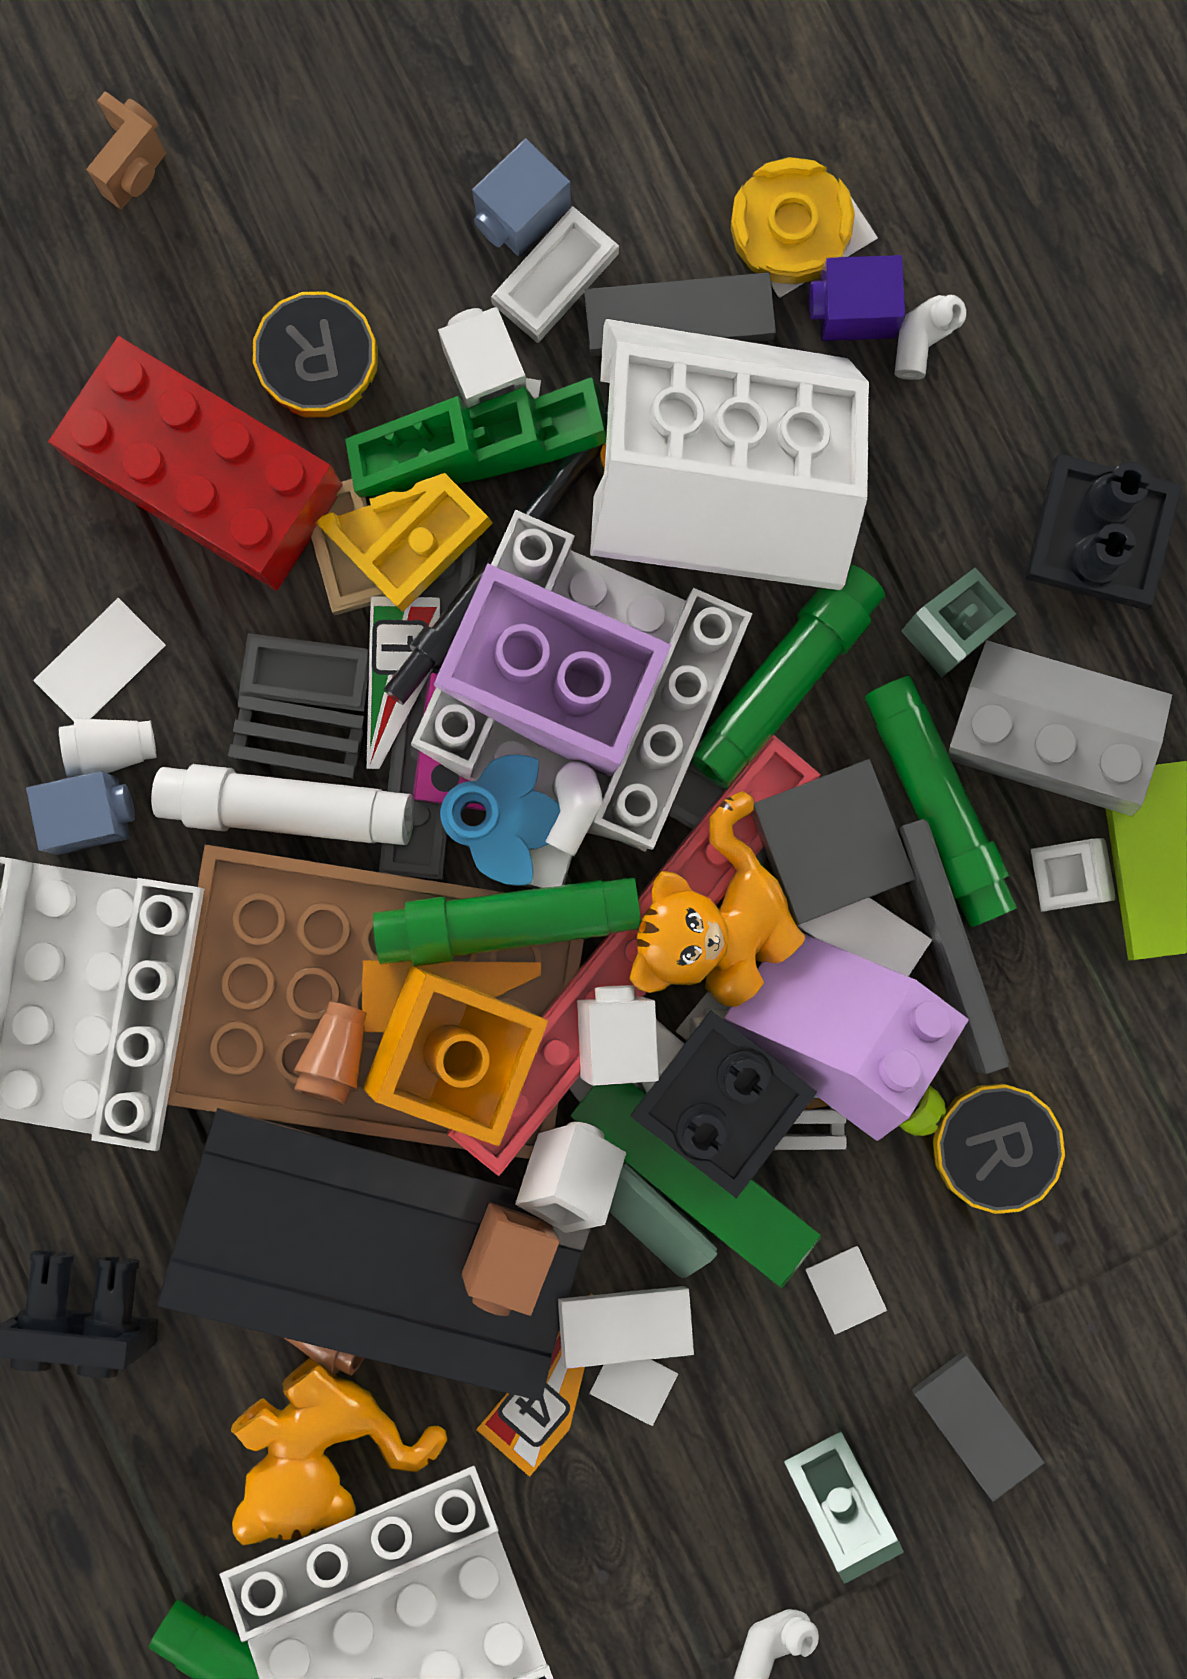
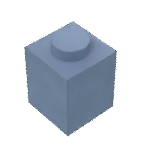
M526 138L472 189L476 212L474 222L478 229L493 245L500 247L505 243L518 257L571 208L570 181Z
M98 771L26 787L39 851L60 855L130 839L127 822L135 820L134 804L127 785H119L117 777L104 771Z

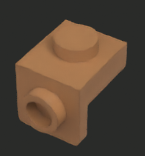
M105 91L97 100V103L110 126L117 132L86 170L102 196L122 210L132 196L137 197L149 187L153 180L156 166L167 153L155 132L158 123L154 117L134 100L128 99L122 104Z

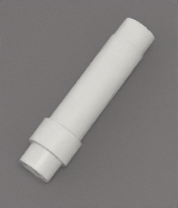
M192 764L188 770L161 767L154 778L151 795L152 810L156 817L182 820L183 824L189 828L227 831L232 827L365 843L380 842L407 845L414 822V798L412 794L387 792L374 788L237 774L232 768Z

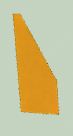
M363 960L362 1011L367 1013L363 1024L364 1032H385L411 965L413 966L412 961L380 965L379 961ZM453 961L417 966V968L494 998L541 975V962Z

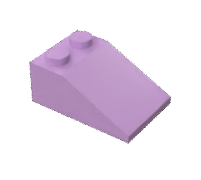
M488 563L434 682V687L549 751L574 762L581 761L587 763L595 771L611 778L621 765L671 644Z
M804 934V943L786 960L777 964L762 962L758 970L764 980V984L751 999L737 1007H730L723 1020L815 1089L817 1097L878 1141L910 1118L969 1019L917 980Z

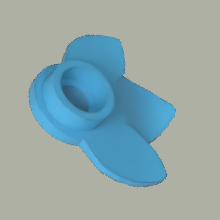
M506 755L491 761L477 781L463 782L452 788L445 796L440 812L441 822L445 831L457 843L470 847L472 857L479 871L490 879L514 886L528 885L532 882L533 865L530 850L539 849L549 844L546 842V839L560 814V807L557 801L533 790L538 778L539 761L537 758L525 755ZM477 803L486 809V818L478 826H468L462 821V812L469 804Z

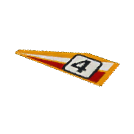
M560 1331L558 1332L552 1352V1361L542 1402L507 1393L476 1429L529 1477L570 1430L585 1367L566 1369L562 1365Z

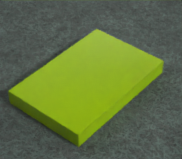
M1187 761L1155 765L1143 805L1133 817L1105 808L1128 960L1187 953Z

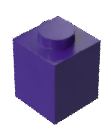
M902 255L826 258L819 281H811L809 291L811 320L821 319L822 341L896 338L905 318Z

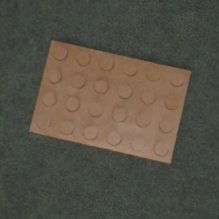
M205 845L198 887L205 890L167 1105L216 1112L217 1108L258 1119L464 1149L448 1136L449 1128L376 1103L363 1090L362 1087L384 1032H364L357 1091L349 1092L346 1105L323 1101L295 1091L299 1075L293 1071L323 1014L326 1013L329 1002L340 1003L362 1010L363 960L379 961L373 930L374 912L404 909L405 902L443 896H445L446 901L502 894L504 892ZM584 939L454 956V961L541 962L540 976L495 997L498 1000L541 1017L579 970ZM558 1103L515 1157L530 1159L538 1133L555 1128Z

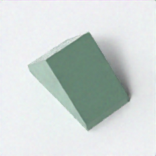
M974 568L924 605L901 632L936 672L943 677L1013 618L1016 613L983 575Z

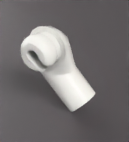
M938 295L928 299L905 315L899 329L895 376L906 380H918L925 377L929 347L951 334L953 330L961 327L965 322L966 307L959 297L955 295Z
M581 761L568 763L557 774L555 786L560 814L546 839L547 843L572 856H575L603 803L599 781L594 769Z
M792 1609L784 1610L756 1622L748 1631L734 1679H769L776 1658L790 1653L793 1656L801 1654L803 1657L810 1655L818 1644V1629L810 1622L807 1614Z

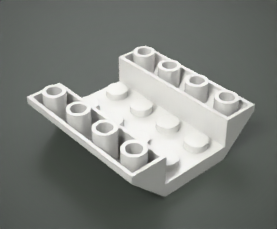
M606 319L603 327L600 379L601 382L610 383L605 473L593 499L590 555L841 590L846 582L867 501L869 382L848 358Z
M515 510L491 565L671 644L621 765L611 778L595 771L603 803L587 831L590 834L652 850L655 847L752 613L695 588L692 589L687 600L676 597L572 551L571 547L575 535ZM438 688L435 689L411 742V746L470 781H477L488 764L499 757L525 755L537 758L539 761V772L533 790L547 795L557 801L558 804L555 786L557 774L563 766L574 762L549 751Z
M0 857L1 1119L92 1134V1141L158 1151L160 1149L204 888L142 878H127Z
M475 1466L220 1573L241 1642L248 1641L259 1679H553L501 1543L497 1525Z

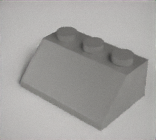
M986 640L950 744L949 756L951 761L1133 817L1143 805L1161 749L1172 694Z

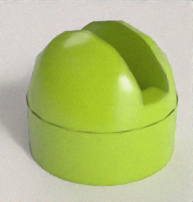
M929 1085L917 1104L919 1108L911 1114L909 1119L899 1125L904 1131L914 1136H926L935 1133L938 1130L936 1123L940 1118H944L946 1114L943 1098L938 1091Z

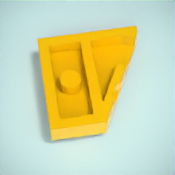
M446 473L417 482L412 489L406 492L392 491L369 499L371 505L339 516L332 512L323 515L315 522L402 612L493 524L490 518Z

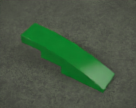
M592 377L535 399L526 387L469 408L459 396L346 438L354 492L359 497L383 495L392 491L406 492L412 489L417 482L446 473L455 484L552 462L606 444L607 416L601 390Z
M634 1083L594 1085L570 1116L577 1122L587 1123L600 1129L604 1133L606 1141L626 1152L624 1161L770 1280L783 1288L822 1238V1235L753 1179L750 1180L736 1199L630 1117V1114L646 1095Z

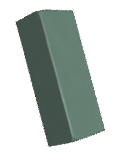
M624 1161L609 1212L677 1276L686 1278L710 1263L717 1255V1247L714 1241L652 1183Z

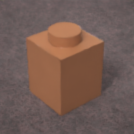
M489 1202L461 1274L468 1296L473 1297L472 1302L477 1307L499 1316H508L511 1310L531 1316L560 1242L551 1224L542 1219Z

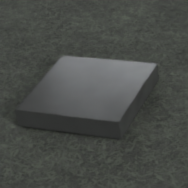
M870 759L754 803V810L751 812L752 818L775 878L778 880L787 899L789 911L796 925L803 924L916 879Z

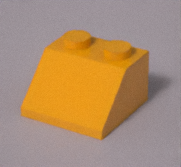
M411 965L362 1088L376 1103L500 1146L548 1020Z

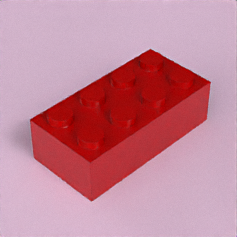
M120 336L116 338L48 441L73 466L275 591H278L311 540L313 531L317 526L315 522L323 515L328 514L338 498L337 493L343 486L330 464Z

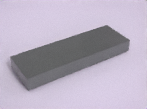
M770 272L584 289L590 357L602 356L603 327L606 319L745 342L774 340L776 334Z

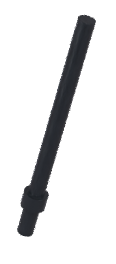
M608 402L607 405L604 407V408H605V412H606V416H607V421H608V404H609V402ZM603 445L565 457L522 513L546 523L598 457ZM503 537L432 628L425 625L409 645L413 652L383 689L388 696L399 704H405L432 668L439 670L442 667L488 563H492Z

